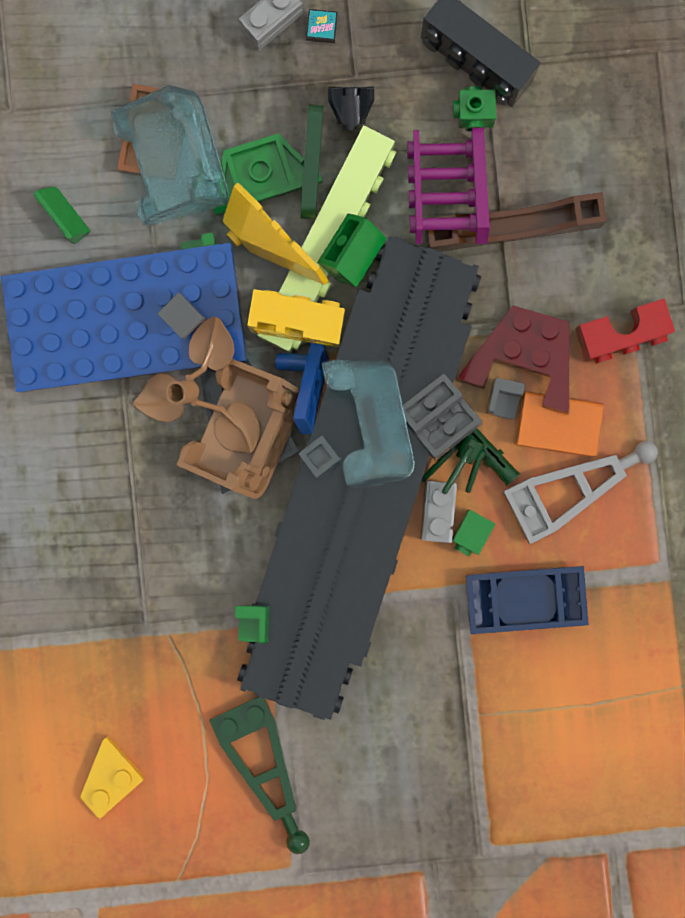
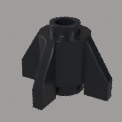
M374 86L328 87V101L337 119V124H342V130H360V124H366V118L374 103Z

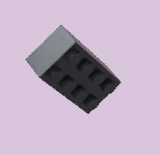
M437 0L423 19L420 37L423 39V44L432 52L438 51L444 55L446 62L454 69L459 70L461 68L469 74V79L475 85L481 88L484 86L488 90H495L496 101L502 105L514 106L533 81L541 64L540 61L459 0Z

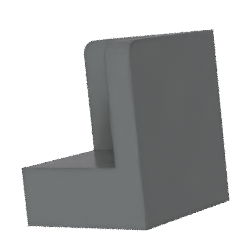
M179 292L157 313L182 339H185L200 323L203 324L207 320L196 306Z
M497 377L493 379L486 414L511 420L514 419L519 397L523 395L525 384Z
M323 435L298 453L314 476L320 480L344 463L343 459L338 456Z

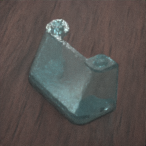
M167 85L111 111L114 121L113 129L116 135L133 144L147 196L139 200L137 208L138 216L142 220L143 226H154L217 208L228 203L229 193L206 112L200 97L195 92Z
M336 359L321 363L326 383L337 391L350 390L355 400L365 449L349 454L344 461L343 467L347 486L362 489L409 477L414 470V457L396 373L393 367L387 362L377 360Z

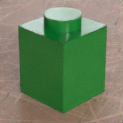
M467 509L452 536V541L457 543L454 549L469 557L472 552L479 555L496 524Z

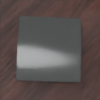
M444 373L397 409L405 423L435 461L482 425V420L466 403L461 392Z

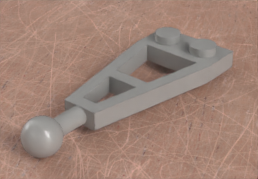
M642 441L636 445L633 453L621 459H618L617 455H612L532 477L503 491V494L528 544H532L559 530L626 477L625 469L639 462L649 464L655 461L658 449L651 441ZM609 465L613 475L594 490H591L583 472ZM573 476L583 498L552 522L534 486Z

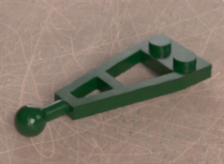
M258 696L211 718L209 721L224 752L273 820L276 821L281 818L288 834L286 845L289 851L294 854L306 852L309 848L310 840L304 831L298 829L291 814L296 811V804L276 720L266 699ZM267 726L277 766L254 776L231 742ZM278 776L286 802L285 805L279 808L276 807L261 786V784Z

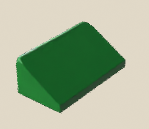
M49 187L34 192L33 196L72 244H76L90 233L88 226L58 188Z

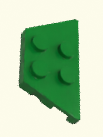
M280 133L223 150L214 213L216 216L225 214L233 186L237 183L252 195L258 203L302 190L304 158L289 145ZM319 174L318 184L323 183V180L321 175Z

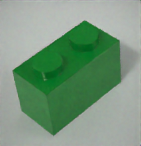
M348 213L317 263L338 282L357 287L387 237L367 218Z

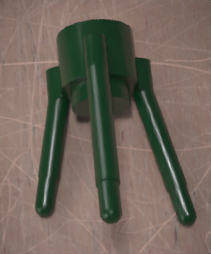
M469 434L442 455L423 475L422 482H425L458 450L456 456L460 460L447 480L442 493H448L465 463L471 464L474 460L465 489L467 493H470L480 463L486 454L483 451L486 445Z

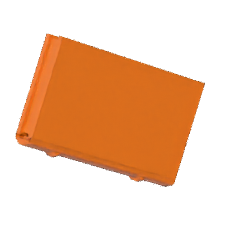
M524 391L515 445L596 457L604 409L603 403L588 401V399L569 398L570 411L567 415L544 408L542 403L545 394H542V392Z

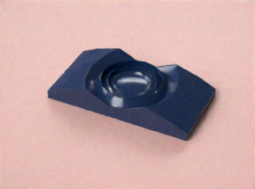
M584 566L465 575L470 634L589 625Z

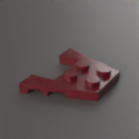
M512 306L461 372L458 378L459 382L485 389L494 362H500L547 376L551 380L542 406L568 415L570 411L569 321Z

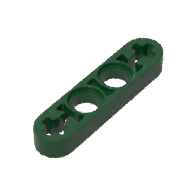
M309 104L301 219H316L324 105Z

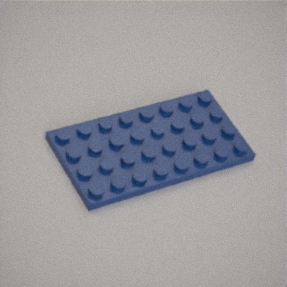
M231 243L1 276L16 392H28L201 368L202 364L194 363L189 357V343L194 332L202 323L185 339H182L157 314L178 292L185 295L207 319L211 317L220 318L234 343L232 359L240 362L247 361L233 246Z

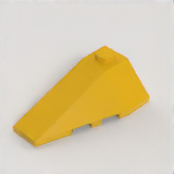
M239 183L234 185L223 223L229 229V232L226 234L235 246L239 247L242 244L252 254L325 285L328 279L320 267L294 240L290 239L275 220L272 221L252 195Z

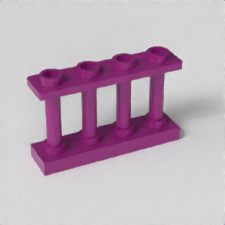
M472 128L471 140H466V143L420 144L419 130H413V141H407V159H413V165H408V183H414V190H409V208H415V215H410L409 228L410 233H415L416 244H422L423 230L463 229L475 232L476 244H488L490 223L484 128ZM466 155V158H471V164H467V167L420 168V156ZM467 179V182H472L473 189H468V192L421 193V180ZM468 204V207H474V214H470L469 217L422 218V205Z

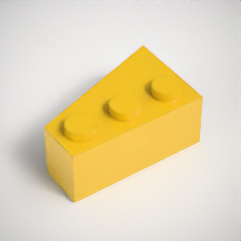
M254 289L247 326L251 333L339 347L345 309L340 308V303L322 300L321 304L312 302L310 298L293 295V297H289L275 291Z

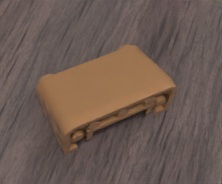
M232 359L227 367L215 372L217 384L224 388L217 405L228 410L233 402L240 401L253 409L258 418L260 430L255 450L248 454L231 451L223 447L217 440L214 430L217 418L223 414L214 410L201 442L191 441L184 445L176 465L232 491L258 499L265 492L295 425L293 416L300 388L280 377Z

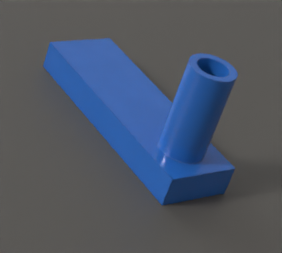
M316 343L310 344L308 354L278 353L275 361L276 369L279 371H304L293 420L301 434L313 433L329 362L324 346Z

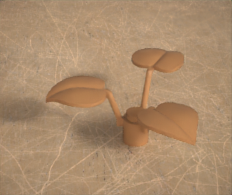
M211 317L197 328L189 343V357L194 363L202 364L201 368L192 374L186 375L185 380H177L166 373L153 376L146 383L140 395L133 402V405L145 415L162 422H172L179 419L184 412V404L189 403L192 406H201L219 411L223 415L219 416L215 422V436L223 447L231 451L250 454L255 450L259 440L258 418L253 409L246 403L240 401L233 402L227 410L222 406L198 400L199 387L194 382V379L204 373L207 367L215 371L224 369L230 364L234 355V343L228 330L220 318Z

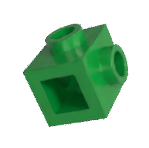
M470 86L465 88V90H460L458 100H453V118H458V128H465L466 131L472 132V128L494 127L496 120L495 90H482L479 86Z

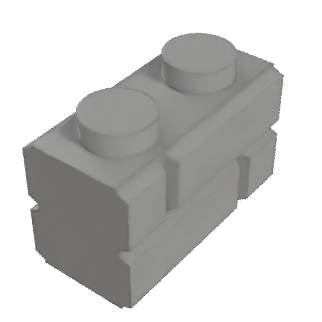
M260 0L238 19L240 29L260 51L303 14V4L300 0Z
M425 482L421 540L452 543L456 483L451 486L447 494H443L442 490L446 485L445 482Z

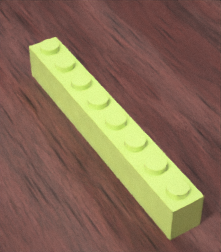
M364 125L302 246V249L320 267L327 279L330 274L317 263L348 213L366 217L371 206L367 201L372 192L378 193L384 180L380 175L385 166L391 167L397 154L393 150L394 140ZM290 270L279 293L289 297H293V295L310 298L312 302H317L319 296L322 298L326 296L332 282L328 281L323 285ZM263 334L257 335L260 340L286 353H291L293 348L298 350L302 341Z

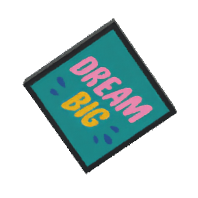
M309 9L306 41L335 43L338 11Z

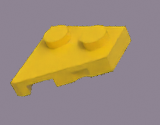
M109 736L101 743L80 796L99 819L145 779L143 774Z

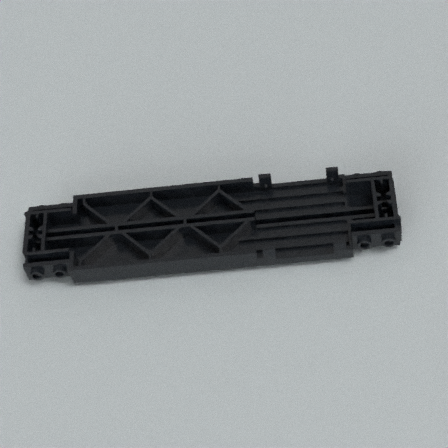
M396 236L395 238L388 237L387 243L382 245L376 255L375 260L380 261L377 272L371 271L366 288L371 289V292L358 290L314 424L313 433L307 445L309 446L323 435L338 456L343 459L344 463L320 480L314 476L302 460L283 521L279 522L275 537H277L256 603H252V605L270 606L269 642L265 644L249 642L246 652L250 653L251 657L248 665L242 664L237 681L242 682L241 691L245 692L248 690L257 693L259 697L275 701L279 705L288 708H296L311 713L313 717L325 720V718L331 720L333 712L339 714L344 699L339 693L342 684L348 686L353 668L348 667L349 663L361 667L363 658L367 657L371 645L369 640L390 576L394 575L398 562L396 557L430 453L397 412V409L443 373L454 383L472 328L470 325L461 323V320L468 319L472 303L467 301L471 291L476 293L481 280V275L477 274L479 266L461 263L462 260L444 255L441 251L422 248L407 243L405 239Z

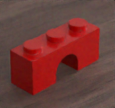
M665 298L631 310L634 326L628 335L617 333L612 328L608 316L576 327V333L585 361L594 359L595 364L613 359L611 353L622 350L623 355L639 351V345L649 341L651 346L667 342V336L674 333L675 329Z

